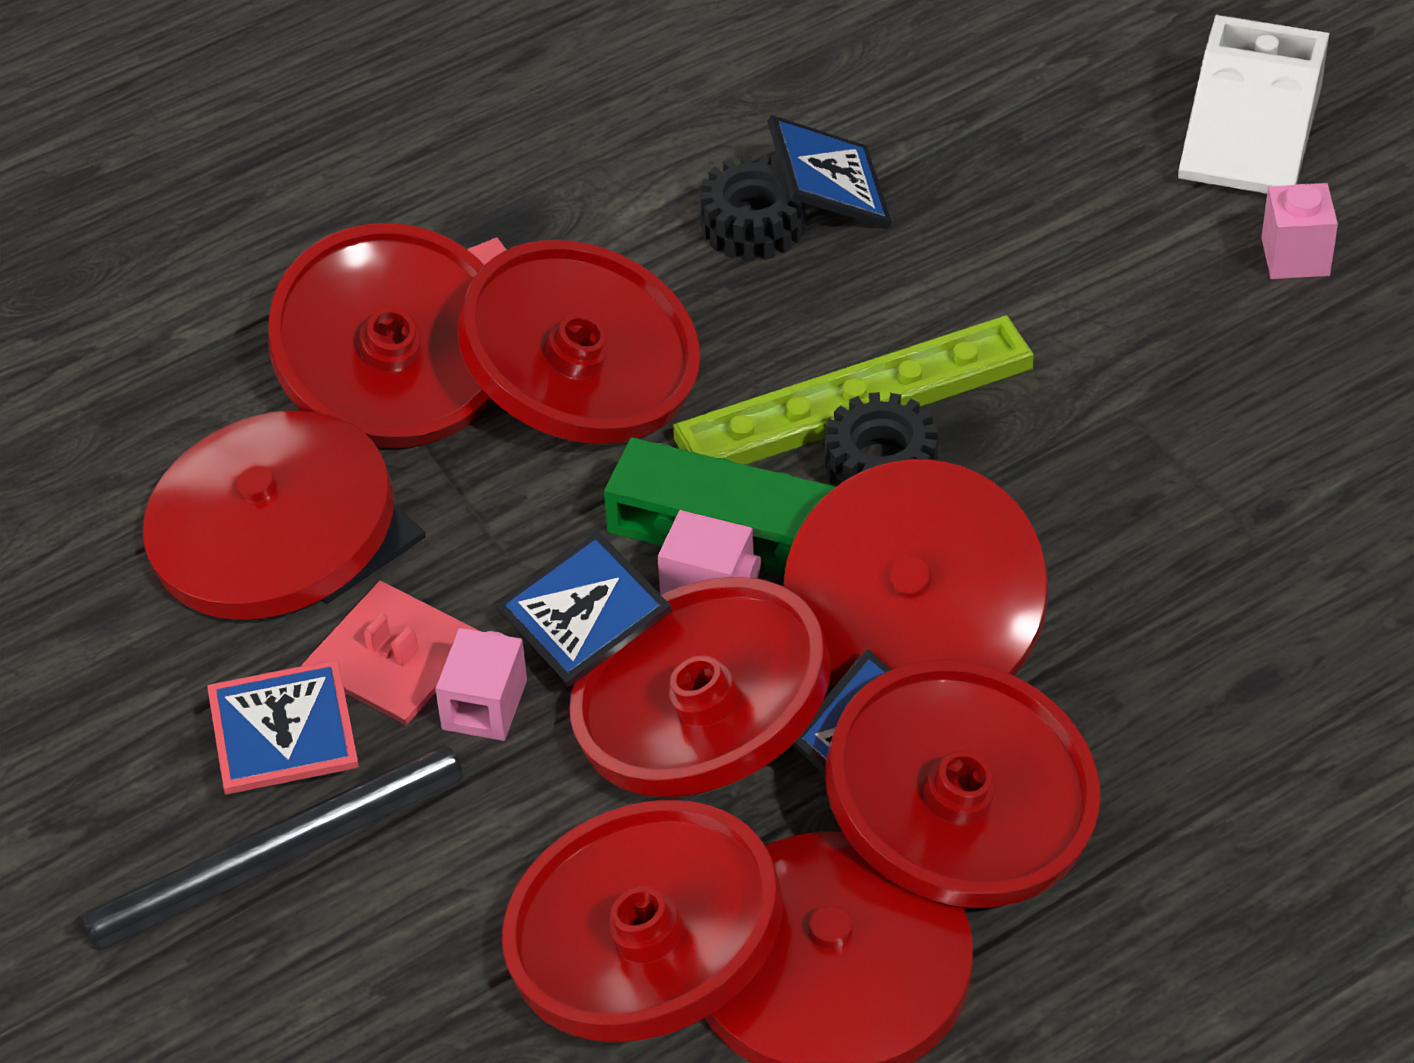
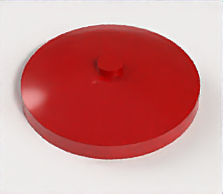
M373 223L341 230L319 240L306 249L286 270L274 293L270 308L268 327L269 353L276 377L283 390L300 411L319 412L343 419L363 431L377 447L408 448L422 446L447 438L464 429L475 421L493 401L471 374L464 360L458 337V321L464 299L473 278L484 264L465 247L452 239L431 230L407 224Z
M542 240L518 245L501 252L489 260L475 275L468 288L459 315L458 337L460 348L471 374L485 393L502 409L523 423L541 432L570 441L594 444L621 443L629 441L631 437L638 439L659 430L669 423L684 406L699 370L700 347L697 332L687 310L678 297L657 276L643 266L614 251L588 243L567 240Z
M280 411L256 415L227 425L203 438L184 452L164 473L156 485L145 511L143 521L144 546L162 585L174 598L193 610L218 618L238 620L261 619L283 615L309 606L329 596L349 582L368 564L384 541L390 527L394 510V489L379 449L363 431L353 424L332 415L311 411Z
M910 459L878 465L854 475L830 491L809 513L792 543L784 574V587L794 592L811 608L826 637L831 655V676L828 686L830 690L833 689L867 648L891 669L928 660H960L990 666L1015 676L1035 647L1044 624L1048 604V577L1042 548L1032 524L1016 501L994 482L975 471L960 465L928 459Z
M725 577L694 582L663 593L661 596L671 605L673 611L574 683L570 700L572 729L588 761L603 778L624 790L654 797H678L704 793L722 788L755 773L785 752L801 736L816 716L824 701L831 676V655L826 637L811 608L794 592L783 586L755 578Z
M928 660L892 669L866 684L855 694L840 716L828 747L825 768L827 794L836 821L845 837L863 859L884 877L898 886L932 901L967 908H991L1020 903L1033 898L1062 880L1074 867L1093 833L1098 818L1100 805L1098 773L1090 749L1076 725L1056 703L1040 690L1007 672L990 666L960 660Z
M658 800L624 806L603 813L575 827L549 846L525 872L513 892L504 917L502 946L505 961L520 994L528 1006L545 1022L563 1032L589 1040L604 1042L638 1041L663 1036L697 1023L713 1014L739 994L756 976L772 951L779 934L783 911L782 889L772 859L761 839L747 824L728 812L710 805L681 800Z
M843 832L806 833L765 845L782 889L783 911L779 934L767 960L749 984L731 1001L713 1014L705 1017L714 1032L735 1053L750 1063H914L926 1055L951 1030L966 1003L970 989L973 943L970 925L964 908L929 900L893 883L863 859Z

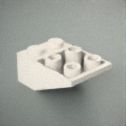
M1216 15L1204 54L1178 178L1267 194L1268 186L1296 185L1322 86L1329 33Z

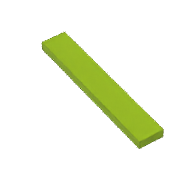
M1005 315L673 424L674 440L679 449L715 458H725L732 462L746 465L824 439L828 420H834V411L840 405L849 410V399L859 396L863 404L869 403V393L880 392V401L889 402L890 393L901 395V405L905 406L910 399L919 402L921 407L1032 370L1034 354L1009 317Z

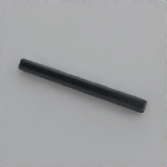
M442 745L87 911L82 917L86 933L97 950L106 949L459 782L463 777L460 761L448 745Z

